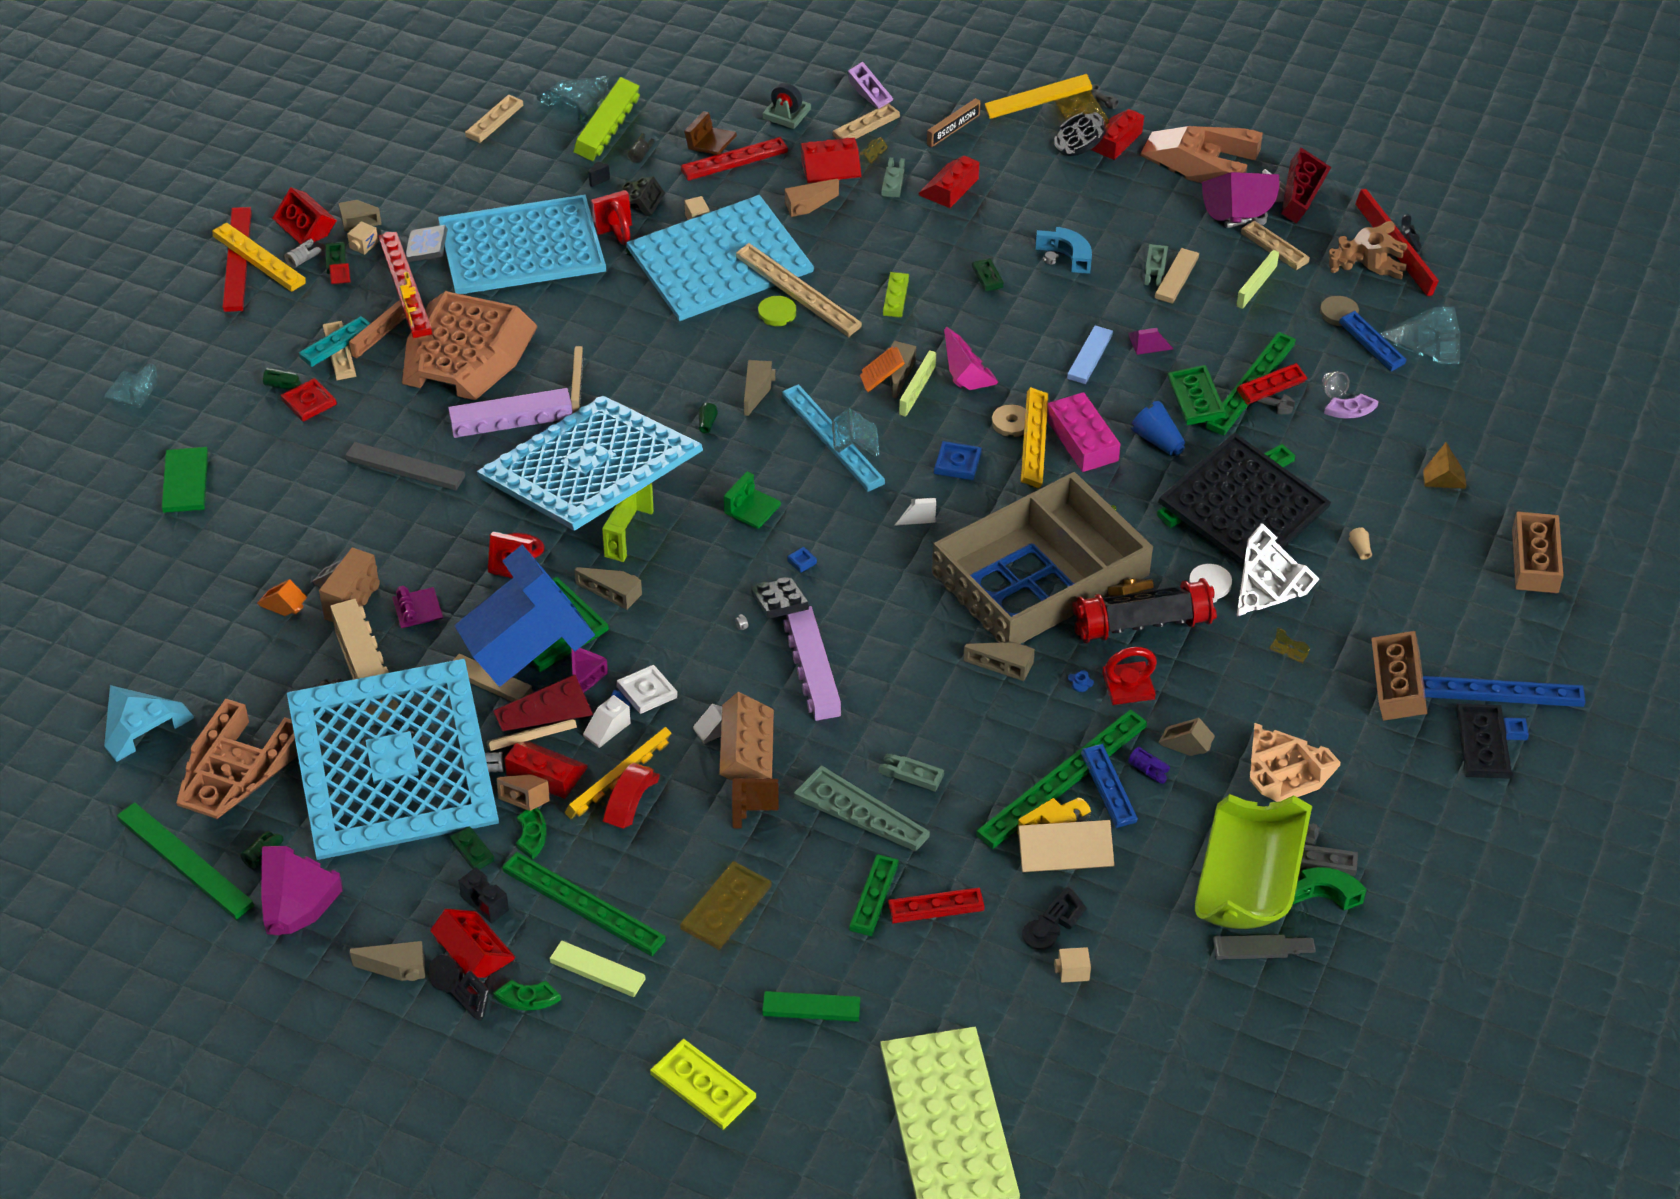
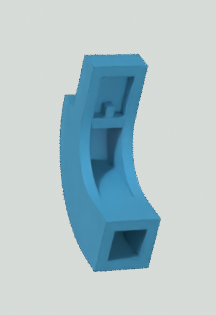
M1056 227V232L1037 230L1035 250L1064 253L1072 261L1071 272L1090 274L1092 249L1083 236L1075 231Z

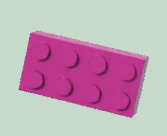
M1084 392L1048 403L1047 422L1082 472L1119 461L1120 442Z

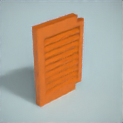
M890 347L862 369L863 373L860 374V377L867 392L871 391L905 364L897 347Z

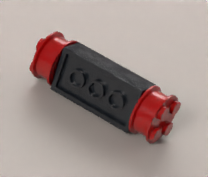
M1200 578L1198 582L1188 583L1186 580L1182 581L1180 587L1162 588L1127 595L1102 598L1100 594H1095L1094 598L1083 599L1080 596L1072 604L1073 612L1077 618L1075 632L1077 636H1081L1086 644L1091 639L1101 638L1102 641L1107 640L1108 631H1111V633H1122L1127 628L1142 630L1145 629L1146 625L1161 627L1165 626L1166 622L1172 621L1175 624L1186 622L1189 627H1194L1195 623L1205 622L1209 625L1213 619L1217 618L1212 599L1215 596L1214 588L1212 585L1209 586L1205 578Z

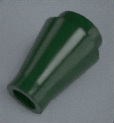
M703 403L698 410L699 431L709 433L718 415V411L714 404Z

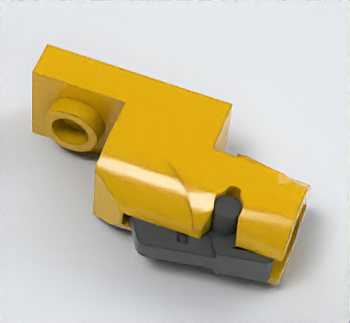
M1080 797L1062 805L1053 798L1018 819V826L1086 822L1090 818L1091 810L1087 802Z

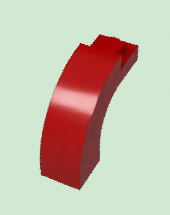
M634 762L624 770L612 791L603 822L623 829L632 825L642 794L648 787L658 783L660 774L653 772L654 769Z

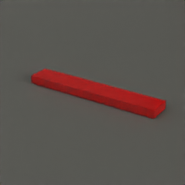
M778 137L681 165V171L689 181L787 153L788 147L782 138Z

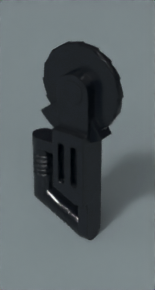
M1066 887L1043 915H1038V920L1029 921L1024 926L1022 938L1031 948L1037 950L1047 949L1055 944L1057 936H1060L1061 931L1058 924L1071 929L1087 910V907L1073 889ZM1067 898L1075 907V910L1068 918L1064 917L1068 913V904L1065 902Z
M444 954L436 956L429 966V978L432 985L438 990L452 993L476 1020L482 1021L485 1016L490 990L472 971H468L462 977L463 968L458 967L451 956ZM475 989L479 992L478 1003H477L478 993L475 991Z

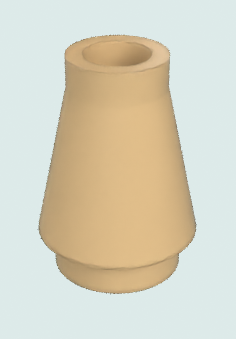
M1364 528L1353 529L1349 533L1350 543L1361 560L1370 558L1372 553L1369 533Z

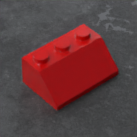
M1127 109L1111 117L1106 122V132L1102 140L1091 150L1115 160L1142 134L1144 115Z
M855 137L801 143V162L807 183L861 177L859 151Z
M962 156L948 163L919 192V196L951 208L979 179L980 162L970 157Z
M290 187L272 217L300 244L309 239L316 242L328 236L337 221L306 192Z
M532 742L516 743L505 757L507 776L534 775L548 781L549 793L566 799L588 768L587 764Z
M444 909L430 930L436 937V941L449 952V956L463 968L464 974L472 971L478 978H486L515 959L513 953L476 911Z

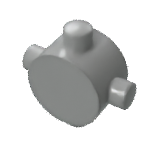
M1049 251L1046 252L1043 261L1047 264H1055L1056 258H1059V256L1055 252Z
M740 614L735 619L739 630H744L748 628V622L746 617Z

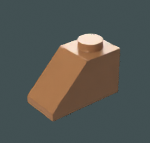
M534 775L497 778L498 799L529 811L550 801L548 781Z

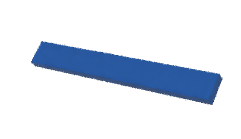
M1423 676L1425 697L1575 707H1584L1585 705L1583 685Z

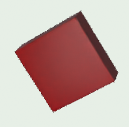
M349 263L329 265L331 284L351 283Z

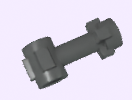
M1092 84V89L1088 90V99L1091 102L1101 100L1110 109H1115L1119 104V100L1115 96H1107L1101 93L1100 86L1097 84Z

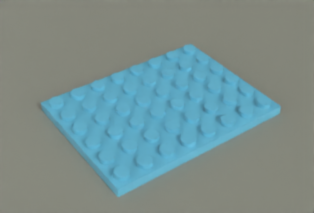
M586 195L438 217L439 225H446L448 229L444 247L454 290L457 294H467L606 271V264Z
M760 195L627 242L628 250L679 321L776 286L736 258V252L748 243L797 277L814 271L812 263Z

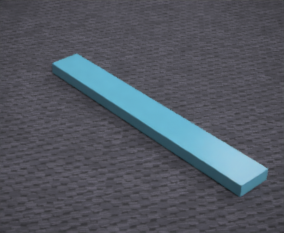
M799 384L782 391V397L867 492L885 484V479Z

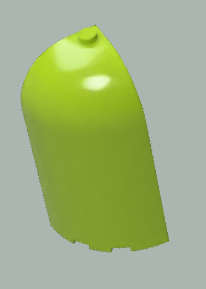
M1231 794L1220 801L1216 807L1196 895V915L1211 924L1232 929L1262 927L1285 916L1291 909L1294 901L1312 810L1310 804L1294 795L1279 802H1270L1269 806L1265 807L1257 806L1258 802L1246 801Z

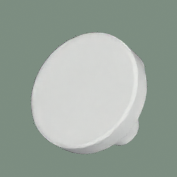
M1202 564L1194 568L1190 574L1189 583L1198 582L1200 578H1205L1209 586H1213L1215 596L1212 598L1213 603L1219 598L1226 596L1231 590L1232 577L1225 568L1219 565Z

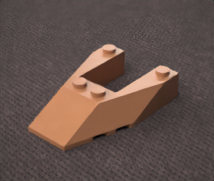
M1196 126L1155 131L1149 136L1141 156L1158 165L1160 163L1169 167V171L1173 173L1177 171L1185 175L1184 178L1187 180L1202 183L1230 172L1247 173V164L1218 158L1220 152L1256 160L1261 149L1263 133L1245 128Z
M225 699L191 747V756L186 765V775L184 780H182L176 802L177 806L218 819L243 801L298 756L292 720L284 717L264 748L259 749L236 741L249 723L245 704Z

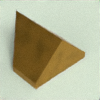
M1445 442L1423 470L1424 486L1466 489L1465 471Z

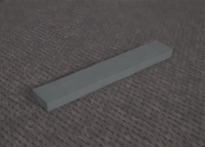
M357 442L353 443L345 455L347 461L452 490H457L465 478L463 471Z

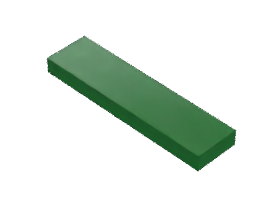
M876 854L849 925V931L872 937L899 865L898 859Z
M765 991L763 1016L859 1022L860 997Z

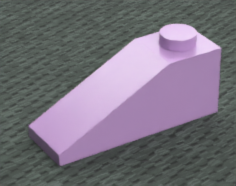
M863 62L848 70L850 84L877 109L893 101L892 96Z

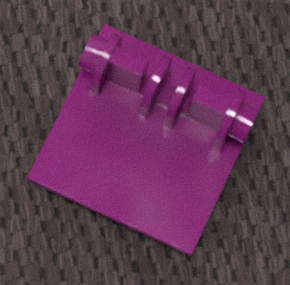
M399 586L396 591L397 596L392 597L401 628L443 619L434 587L409 593L408 588Z

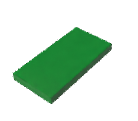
M1206 365L1167 373L1169 383L1187 426L1226 417V411Z
M207 447L166 450L162 499L163 513L205 510L208 465Z

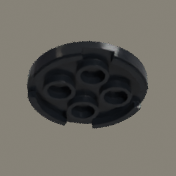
M1096 112L1093 114L1079 113L1074 115L1060 126L1061 130L1054 137V144L1058 151L1065 156L1083 154L1091 150L1102 140L1106 132V123L1102 116Z

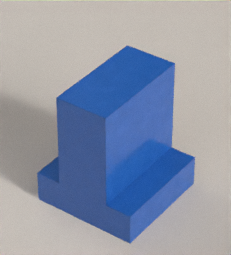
M523 544L502 560L513 578L454 625L473 658L499 687L561 637L575 652L595 636L574 604Z

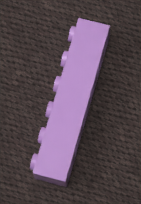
M567 388L448 407L454 438L560 421L572 414V405Z
M809 606V610L787 614V619L783 620L785 632L790 634L788 635L789 647L794 648L793 660L795 664L799 665L797 667L799 680L804 682L802 683V690L804 696H808L809 699L807 700L809 713L813 712L815 721L841 716V701L812 606Z

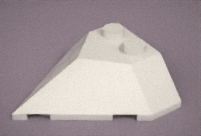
M1260 524L1247 542L1237 616L1279 604L1288 599L1307 595L1319 580L1306 565L1298 564L1275 542L1277 537L1264 524Z

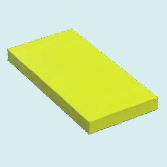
M684 1038L650 1070V1075L722 1130L756 1099V1093Z

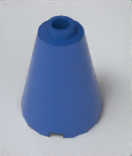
M1154 401L1152 403L1153 407L1150 409L1145 407L1132 422L1134 427H1131V430L1170 456H1177L1185 449V441L1164 405L1160 401Z

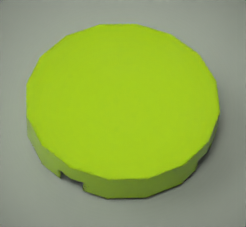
M771 296L760 302L758 315L767 325L784 326L790 320L792 322L795 319L796 305L787 297Z

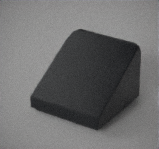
M597 161L589 170L590 187L610 179L608 164Z

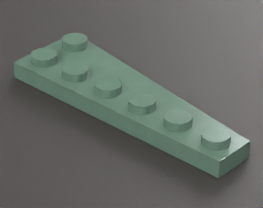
M822 765L794 792V799L913 851H917L930 837V831Z

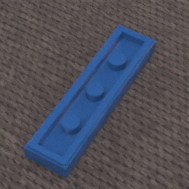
M1356 311L1340 318L1339 323L1390 372L1406 363L1407 359Z
M1103 744L1082 749V757L1115 828L1136 823L1138 820L1136 813Z

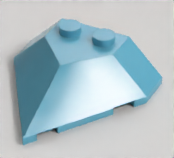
M110 685L104 747L117 762L136 751L133 739L165 721H168L176 729L194 719V716L182 702Z

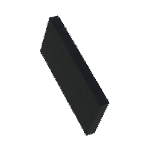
M1457 704L1456 712L1465 777L1511 779L1512 770L1502 706Z

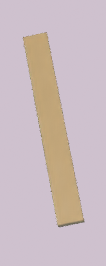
M750 243L736 252V258L847 337H850L861 328L862 322Z

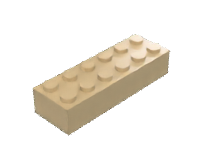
M356 599L331 605L335 633L353 680L389 673L387 667L381 665L384 664L381 652L376 650L378 646L375 636L370 635L372 631L369 621L364 620L366 616L363 606H358ZM383 698V699H378L377 701H379L380 703H382L385 698ZM392 699L387 707L395 711L398 708V703ZM370 703L365 711L373 715L378 708ZM383 711L377 719L387 722L391 715Z

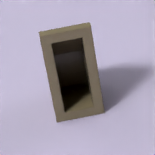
M359 200L339 203L344 231L352 230L361 221L371 226L382 225L378 207Z
M1200 718L1166 727L1159 743L1164 747L1193 756L1206 753L1210 749L1215 735Z

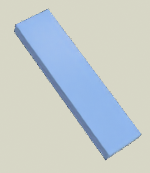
M1094 326L1069 370L1067 379L1083 384L1087 383L1113 335V330Z

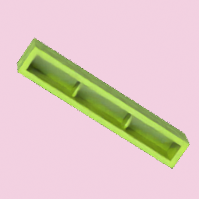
M622 77L619 78L576 139L574 153L591 161H594L597 155H601L604 145L607 146L611 135H615L617 132L618 124L624 122L625 114H629L633 103H637L640 97L638 93L639 85Z

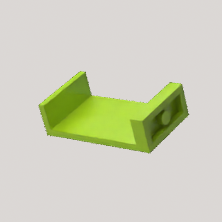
M652 483L621 501L614 508L602 528L604 557L621 562L625 561L627 557L625 529L637 510L648 514H653L654 512Z

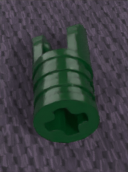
M266 368L263 374V384L266 386L292 390L302 385L301 381L298 380V375L295 373Z
M266 831L240 854L242 861L249 868L255 869L262 863V847L280 846L283 842V836Z

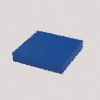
M942 441L934 474L974 480L982 447Z

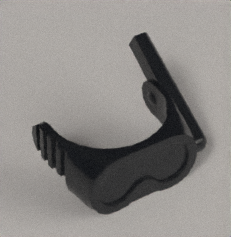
M1406 214L1402 218L1401 233L1414 250L1420 252L1422 247L1419 242L1420 237L1416 234L1414 225H1411V215Z

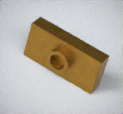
M1124 579L1123 584L1108 587L1109 596L1127 595L1154 588L1153 579Z

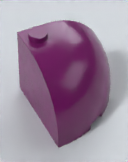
M1230 172L1202 182L1203 200L1210 216L1215 220H1230V223H1241L1242 219L1254 218L1266 213L1273 206L1279 192V174Z

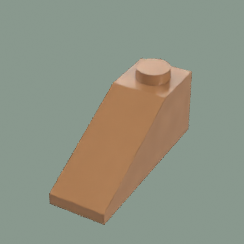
M833 179L786 188L785 204L791 217L808 214L839 195V180Z

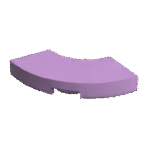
M1359 394L1352 399L1334 397L1325 408L1324 414L1337 418L1361 417L1372 412L1378 406L1379 401L1363 394Z

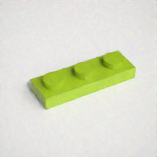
M890 272L883 316L902 317L909 274Z

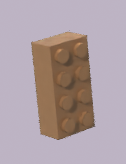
M1516 512L1512 527L1516 589L1559 593L1563 579L1559 515Z
M1410 631L1372 638L1378 700L1383 721L1428 714L1416 632Z
M737 692L722 705L719 775L732 781L733 779L741 778L772 779L774 709L740 692Z

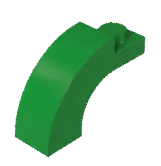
M1310 868L1303 870L1300 880L1297 881L1293 904L1311 897H1325L1336 902L1345 911L1363 904L1367 889L1357 879L1345 872L1332 868Z

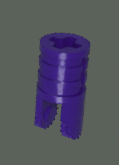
M1137 747L1131 753L1128 763L1157 782L1165 783L1167 776L1164 773L1169 771L1170 766L1141 747Z

